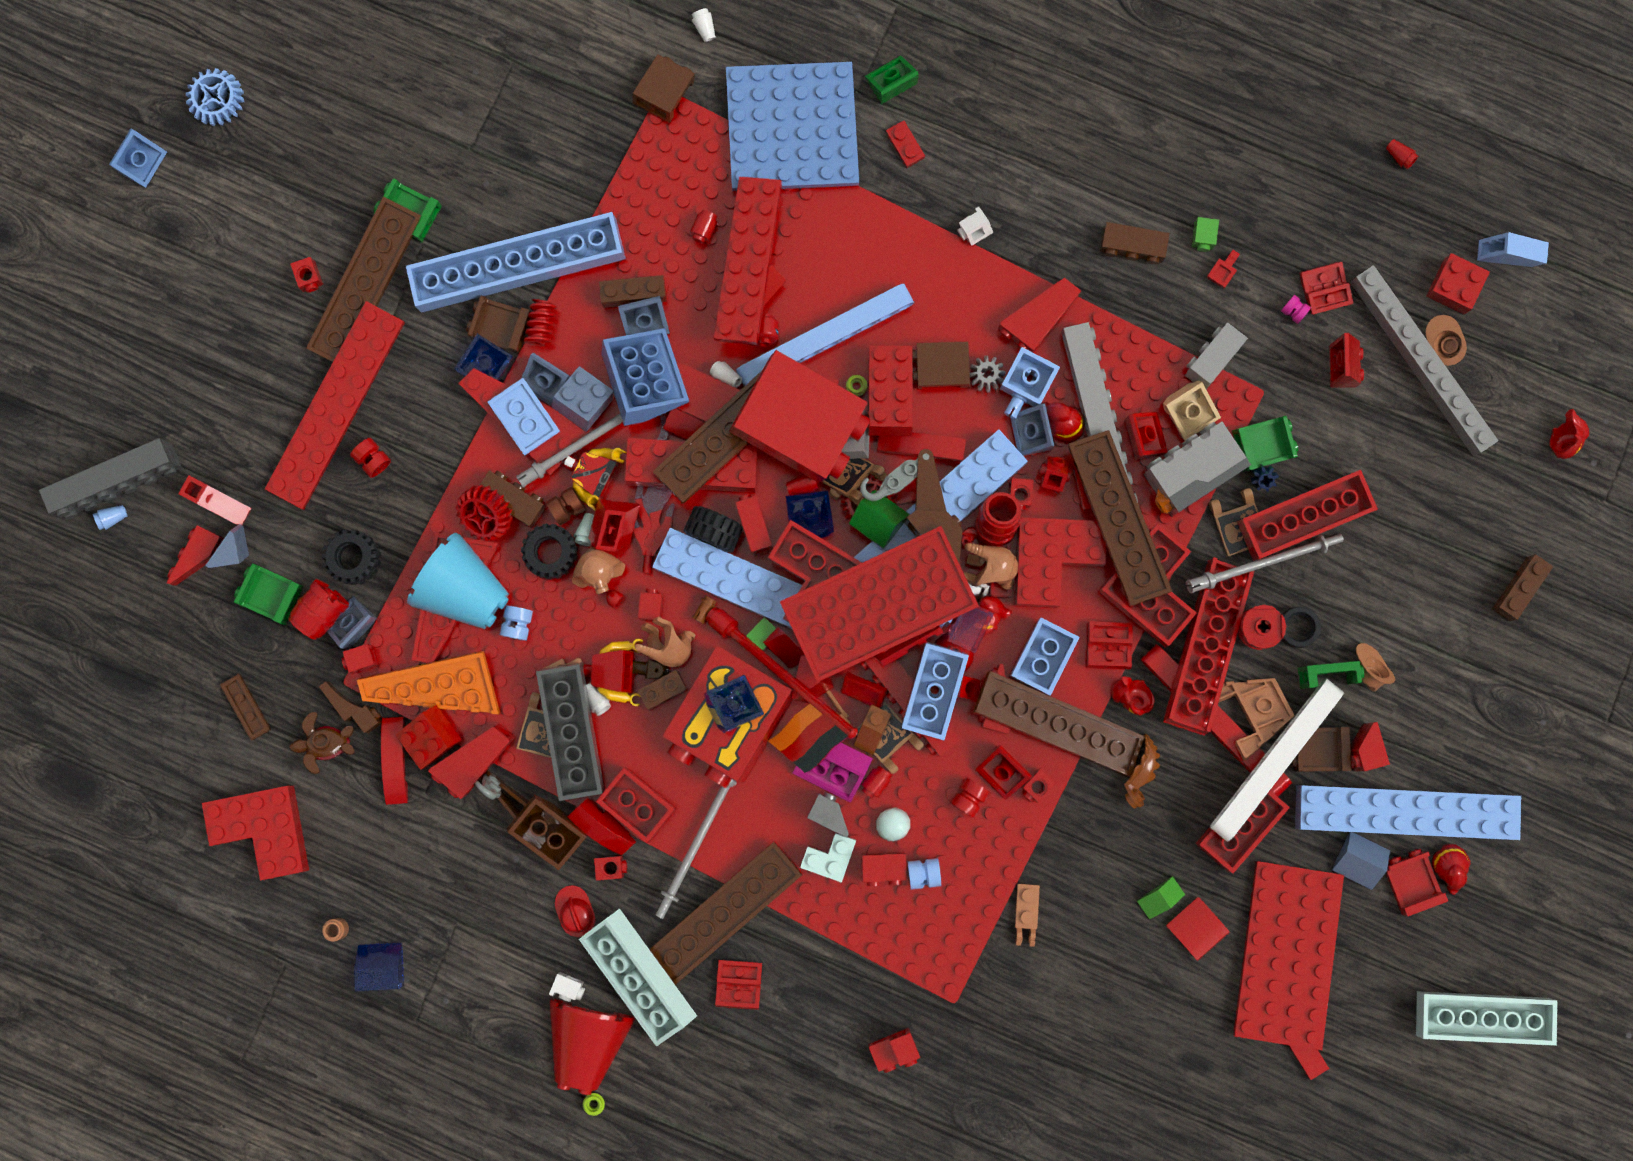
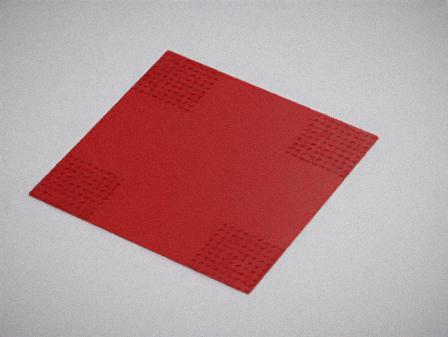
M682 97L674 109V117L670 123L648 112L592 216L613 212L617 220L626 259L560 276L547 300L557 306V309L550 310V312L556 314V317L549 318L550 321L554 322V325L547 327L553 331L552 334H546V337L550 338L551 342H546L545 346L524 343L503 383L511 386L522 378L530 355L535 353L569 376L580 366L612 389L601 355L602 343L604 339L626 336L618 307L603 308L600 297V281L663 275L666 284L667 302L662 303L670 332L667 336L676 363H682L708 376H711V367L717 361L726 362L736 372V369L743 364L900 284H905L914 301L912 306L800 363L828 380L830 378L839 380V386L846 389V382L851 376L860 375L864 377L867 381V390L858 397L868 402L864 410L869 416V346H912V350H915L917 343L968 342L970 373L974 372L970 369V366L972 364L977 365V358L984 362V356H988L989 362H991L992 358L995 357L997 358L995 365L998 363L1003 364L999 370L1005 371L1006 374L1000 376L1005 380L1020 349L1017 347L1018 343L1012 339L1008 340L1000 334L1001 330L998 329L1000 323L1054 284L975 244L971 246L969 241L963 240L961 237L860 186L781 189L770 264L786 281L763 306L762 313L770 314L778 321L779 338L770 347L715 341L714 333L737 191H732L729 120ZM702 210H707L717 215V224L710 240L700 243L692 239L693 235L690 234V230L697 214L701 213ZM1077 297L1033 352L1060 367L1041 404L1044 402L1050 404L1059 402L1076 408L1081 412L1061 332L1063 328L1089 322L1090 328H1094L1096 340H1093L1095 348H1099L1101 360L1099 361L1100 369H1104L1106 374L1105 388L1109 389L1112 401L1109 402L1110 408L1115 411L1117 422L1114 423L1116 431H1120L1122 443H1120L1121 451H1125L1127 456L1126 471L1131 473L1133 480L1131 487L1133 492L1136 493L1138 505L1147 528L1150 532L1156 524H1159L1187 547L1216 489L1171 517L1169 512L1167 514L1161 512L1155 502L1156 492L1143 474L1147 471L1146 466L1159 457L1162 460L1165 459V454L1135 461L1125 419L1133 413L1157 411L1167 450L1169 451L1177 445L1182 448V443L1185 440H1183L1171 417L1165 412L1163 403L1168 396L1187 384L1193 383L1185 374L1189 370L1186 366L1195 355ZM912 362V384L913 371H917L916 362ZM987 370L986 372H981L984 373V378H988V376H993L990 375L991 372L989 370ZM1222 370L1207 388V392L1221 416L1220 419L1215 421L1216 425L1223 422L1232 437V430L1249 425L1264 395L1262 389L1225 370ZM1029 374L1027 381L1030 382L1033 376ZM970 378L969 388L940 386L917 389V384H913L912 432L966 439L963 460L998 429L1017 449L1010 418L1014 409H1012L1009 416L1004 414L1012 396L1000 390L1002 384L997 383V390L990 386L989 393L986 392L985 386H983L981 391H978L979 383L972 386L971 382L975 378ZM743 383L737 389L741 390L744 387ZM859 383L853 384L855 390L860 389L861 385ZM614 393L612 402L591 428L596 429L620 414ZM538 398L540 402L550 406L549 404ZM1024 403L1020 411L1032 408L1033 406ZM668 411L646 422L626 426L622 422L574 452L571 456L580 460L583 452L588 453L592 449L620 448L627 452V438L670 441L686 440L663 430L670 413ZM488 413L363 644L372 645L378 666L356 673L348 672L344 679L345 686L359 693L360 690L357 683L359 678L426 664L411 660L421 609L408 605L407 598L410 593H414L415 590L411 587L430 558L435 533L446 535L458 533L464 538L478 540L476 535L471 536L469 530L464 531L465 526L463 524H459L461 519L456 517L458 511L455 509L458 504V498L471 486L480 485L489 470L493 473L498 470L507 476V482L512 485L514 482H517L521 485L516 476L532 467L531 464L534 462L537 464L529 454L524 456L513 438ZM1085 424L1083 425L1084 432L1082 436L1075 441L1088 437ZM1052 435L1054 442L1052 450L1024 456L1028 461L1026 465L994 492L1009 494L1010 480L1012 478L1034 480L1031 507L1026 508V511H1021V517L1096 521L1092 509L1083 510L1073 471L1075 464L1068 449V444L1075 441H1064ZM869 436V458L866 460L874 465L882 466L885 469L884 473L887 475L905 461L918 458L877 451L879 436ZM758 448L755 493L699 489L690 499L682 504L668 488L626 485L627 454L622 453L620 459L624 460V463L617 462L619 466L602 497L603 500L636 503L635 499L642 498L649 518V513L662 509L660 525L663 524L665 516L672 517V529L686 534L683 530L694 506H702L738 522L743 527L735 502H738L740 497L751 494L752 497H757L773 548L790 520L852 557H855L872 542L849 525L852 517L849 520L844 519L849 512H841V508L847 505L840 504V500L847 499V497L841 495L835 500L829 493L831 487L822 482L819 483V488L815 489V492L789 494L786 482L802 475V473ZM1048 456L1061 457L1069 461L1068 469L1071 470V477L1069 482H1065L1063 492L1041 487L1042 476H1039L1041 464L1046 463ZM943 458L934 459L939 482L962 461ZM564 463L551 476L545 471L543 478H537L525 486V493L530 496L532 493L544 499L542 504L546 506L534 527H540L546 523L559 526L545 502L554 496L561 497V492L573 486V481L570 479L573 471L564 467ZM872 475V480L876 481V478ZM917 478L898 492L897 498L892 499V501L916 496ZM866 486V490L869 492L872 486ZM1017 490L1015 497L1022 501L1026 499V494L1022 490ZM583 501L581 502L586 511L577 516L571 515L570 520L561 525L562 528L571 534L574 540V534L584 514H595V511ZM851 501L852 509L855 512L858 505ZM981 505L961 522L962 532L969 526L974 527ZM639 512L637 515L634 529L638 527H641L643 529V523L639 515ZM513 517L510 522V528L503 536L494 541H488L499 543V546L487 567L508 591L509 595L507 598L509 600L506 605L533 611L531 623L527 624L529 628L527 641L499 635L501 624L506 619L503 617L505 607L503 609L498 608L494 613L497 617L491 627L487 626L485 629L457 621L436 660L439 661L484 651L500 713L498 715L489 712L478 713L458 709L440 710L462 739L457 743L462 747L499 723L515 738L494 764L558 797L552 759L516 749L531 694L534 692L540 694L536 671L561 659H564L567 664L577 658H581L583 664H592V656L599 654L600 650L611 642L629 641V643H633L634 640L641 639L643 640L642 643L635 644L649 647L647 644L649 634L641 629V626L645 623L658 628L659 640L665 645L663 627L650 620L638 619L640 592L646 593V589L659 590V594L664 596L661 618L672 623L677 636L683 633V631H691L696 635L695 639L691 641L692 650L688 660L679 667H669L670 673L675 670L679 672L688 690L652 710H647L641 697L633 696L632 702L640 704L639 706H633L629 701L622 703L610 700L611 707L609 710L599 716L591 711L605 790L620 771L626 767L673 805L676 810L647 844L683 862L721 785L704 776L710 765L696 756L690 766L669 755L667 752L672 742L662 736L716 646H719L793 690L734 638L729 636L723 638L708 625L707 620L702 624L692 618V616L701 604V598L707 595L717 601L716 607L724 609L738 621V630L746 637L764 617L654 570L653 564L661 547L652 559L651 574L642 573L644 556L634 531L629 545L618 551L601 550L616 557L625 564L623 574L612 578L607 584L608 591L596 594L594 587L587 586L581 588L572 582L574 570L579 559L590 548L577 543L575 544L578 547V558L574 562V568H571L567 575H562V578L559 579L552 578V580L540 578L525 566L526 564L521 557L523 556L521 552V547L524 545L522 543L523 539L527 538V533L529 531L532 532L534 527L531 528ZM743 529L734 551L729 554L798 584H804L805 581L768 560L771 551L752 556ZM1018 529L1011 541V552L1016 556V559ZM975 538L971 542V544L974 543L978 545L988 546L987 544L983 543L979 538ZM553 539L544 541L538 549L539 560L545 564L556 562L562 553L560 543ZM961 545L959 565L963 573L968 572L978 575L985 568L986 562L980 567L966 564L969 554H977L967 551ZM1107 547L1106 565L1103 567L1062 565L1060 607L1015 606V577L1013 579L1012 597H996L1002 601L1006 608L1012 610L1011 615L1008 618H1001L997 625L998 629L981 636L967 632L963 634L971 641L975 651L974 661L963 675L980 679L977 700L987 672L993 671L994 667L998 668L999 664H1003L1006 678L1018 682L1009 676L1037 620L1041 617L1080 637L1051 697L1101 718L1112 696V687L1121 678L1125 669L1087 668L1089 621L1133 623L1132 654L1144 632V629L1099 592L1116 572ZM611 590H617L625 595L623 601L616 609L609 606L606 600V596ZM967 613L952 619L948 627L943 626L941 628L943 630L941 635L936 636L934 634L926 639L927 642L934 644L943 634L958 633ZM767 619L775 628L779 627L801 648L792 629ZM916 644L907 649V654L897 659L913 681L916 677L925 644L921 646ZM768 647L764 650L767 655L796 678L799 664L789 669ZM633 651V661L647 662L648 659L653 660L642 653ZM860 663L829 677L834 685L830 691L842 709L849 715L847 719L854 728L863 723L871 705L841 693L844 677L847 672H850L875 683L872 679V676H874L873 672L869 668L865 670ZM632 674V691L628 695L638 693L639 689L658 679H645V675ZM585 677L586 685L591 683V677ZM932 686L930 691L932 694H937L939 688ZM826 693L818 697L832 710L839 713ZM885 695L883 704L886 703L903 721V717L898 712L901 710L896 702L892 704ZM541 697L539 699L537 709L543 710ZM956 698L949 726L959 737L960 741L940 757L937 753L934 756L925 746L928 742L924 737L919 738L924 744V747L919 751L907 741L889 757L898 767V771L895 774H891V782L879 798L876 796L873 798L869 797L862 791L864 786L861 784L870 772L879 765L888 773L890 771L875 755H871L854 746L857 735L852 739L846 738L841 743L873 758L850 803L793 774L796 765L768 741L743 783L737 782L736 786L733 785V787L729 788L690 866L725 884L775 841L803 875L768 904L769 908L951 1003H956L1080 757L1012 728L1009 729L1008 734L982 728V722H979L980 715L973 713L977 701ZM793 699L770 739L779 734L794 715L810 703ZM380 703L412 721L422 712L429 709L428 707L418 705L407 706L398 703ZM998 745H1001L1031 775L1038 769H1042L1057 784L1039 803L1035 800L1031 803L1022 794L1024 790L1021 787L1005 800L975 769ZM966 778L971 779L990 792L985 803L978 804L980 809L975 818H972L950 803L957 793L963 792L960 787ZM1035 781L1032 784L1033 792L1038 794L1043 790V784L1040 781ZM825 792L837 797L835 802L839 803L849 833L847 837L856 840L842 882L800 868L808 846L828 853L836 833L807 818L818 795H824ZM602 794L565 800L578 807L589 798L602 813L606 811L596 802ZM896 807L907 813L910 818L911 828L904 838L897 841H887L878 834L876 820L884 810ZM617 820V822H618L630 835H632V836H634V837L640 839L641 841H643V840H642L641 838H639L636 834H634L630 829H628L624 824H622L619 820ZM906 853L907 880L902 881V885H889V881L880 882V886H867V882L862 881V854ZM938 858L941 886L929 888L928 885H924L922 889L911 890L907 861L920 860L921 863H924L926 859Z

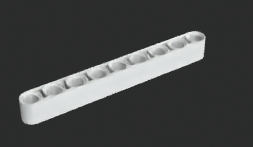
M1327 678L1320 683L1210 825L1212 830L1227 842L1235 836L1344 694L1342 690Z

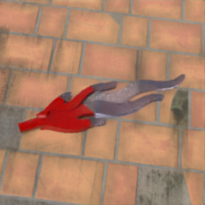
M661 414L662 427L657 440H667L669 432L663 430L666 419ZM638 486L635 502L640 505L638 512L643 523V529L636 519L633 531L644 556L642 573L651 574L652 559L662 546L669 529L672 528V515L675 505L673 503L670 504L666 511L664 522L660 525L661 513L672 492L665 487H648L645 496H643L644 486Z

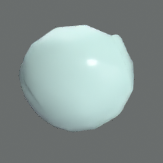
M896 807L884 810L876 820L878 834L887 841H897L904 838L911 828L910 818L907 813Z

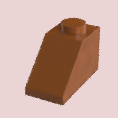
M871 705L854 746L874 755L892 718V714Z

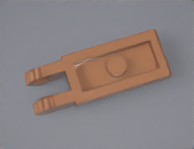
M1017 884L1015 928L1016 945L1021 946L1023 939L1022 928L1030 929L1028 943L1029 946H1035L1040 885Z

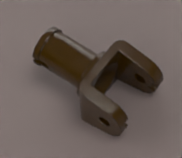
M648 659L647 662L633 661L632 674L645 675V679H658L670 673L669 667L655 660Z

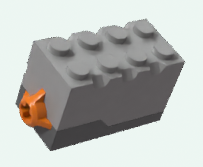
M1212 422L1200 431L1201 435L1199 437L1197 434L1192 435L1182 443V448L1177 445L1164 455L1165 459L1162 460L1159 457L1146 466L1147 471L1143 475L1156 492L1155 502L1161 512L1166 514L1169 512L1171 517H1173L1251 465L1223 422L1217 425L1215 422Z

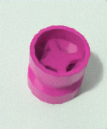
M1294 294L1281 312L1285 315H1290L1292 321L1298 324L1311 307L1301 303L1300 298Z

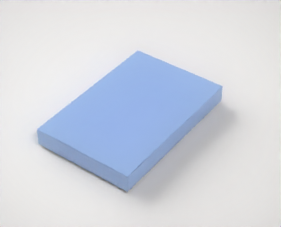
M524 378L488 401V404L524 456L560 432Z

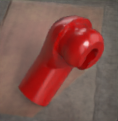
M969 526L962 532V546L971 543L975 538L979 537L974 527Z

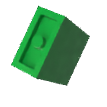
M393 178L391 183L388 182L384 188V197L422 216L412 234L413 239L422 243L442 205L438 200L432 197L428 198ZM378 201V202L376 203V205H375V207H374V210H373V211H374V214H375V212H376V210H377V208H378V206H379V204H380L381 201Z
M1287 416L1232 430L1234 440L1251 463L1243 472L1259 468L1260 464L1266 466L1298 457V445L1293 440L1291 433L1293 428Z
M252 564L251 567L249 566L245 570L243 576L245 580L242 586H239L235 591L234 598L236 599L234 603L264 615L275 622L286 625L290 612L296 605L304 586L261 566Z
M1360 661L1298 668L1300 689L1318 687L1317 675L1345 672L1347 685L1362 683L1364 668L1362 665L1360 666Z

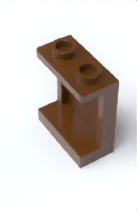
M657 54L633 92V104L670 123L674 117V109L688 87L694 84L695 73L688 67L674 63L669 57Z
M481 295L480 299L474 303L473 312L475 314L473 320H469L466 332H468V336L472 340L519 354L526 335L525 331L528 329L527 321L531 320L528 317L531 311L522 307L518 309L492 301Z
M968 342L917 343L916 349L912 350V362L917 363V371H913V384H917V389L940 386L969 388Z
M1350 727L1317 728L1291 762L1294 772L1351 771Z

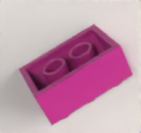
M839 743L817 767L804 773L796 766L793 774L851 803L873 758L843 743Z

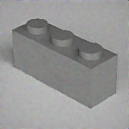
M1228 322L1223 329L1220 326L1211 336L1214 338L1211 343L1206 341L1199 350L1201 353L1199 358L1197 359L1194 356L1186 366L1189 370L1185 376L1192 382L1201 381L1206 390L1248 339Z

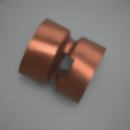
M572 487L561 492V497L554 496L545 502L559 526L569 521L571 515L577 516L586 511Z

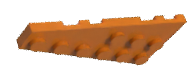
M484 651L363 677L357 680L362 701L387 704L398 703L407 706L418 705L428 708L437 705L439 709L468 710L478 713L489 712L498 715L500 713Z

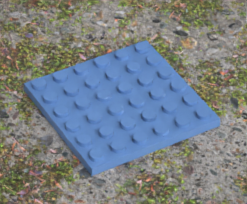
M852 62L726 67L732 191H737L739 176L781 180L782 189L859 186Z

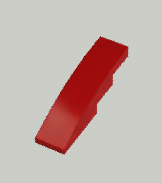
M912 432V436H879L877 451L918 457L921 450L928 449L932 451L934 459L943 458L963 461L966 439Z

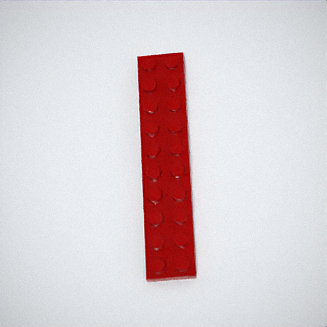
M367 301L365 302L265 490L302 510L305 509L403 328L404 321Z

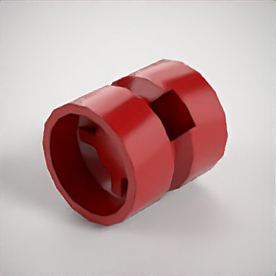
M371 437L359 443L352 450L350 456L358 465H363V471L370 478H374L389 466L391 459L384 451H378L379 446Z
M966 778L960 787L963 792L957 793L950 803L967 815L975 818L980 809L978 804L985 803L990 792L971 779Z

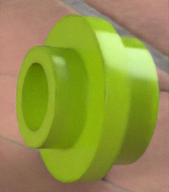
M853 375L847 380L846 389L856 396H861L867 390V381L860 375ZM859 383L861 385L860 389L855 390L853 384Z
M591 1093V1095H587L583 1100L584 1111L592 1116L600 1114L605 1107V1101L598 1093ZM596 1100L598 1106L596 1108L591 1107L590 1101Z

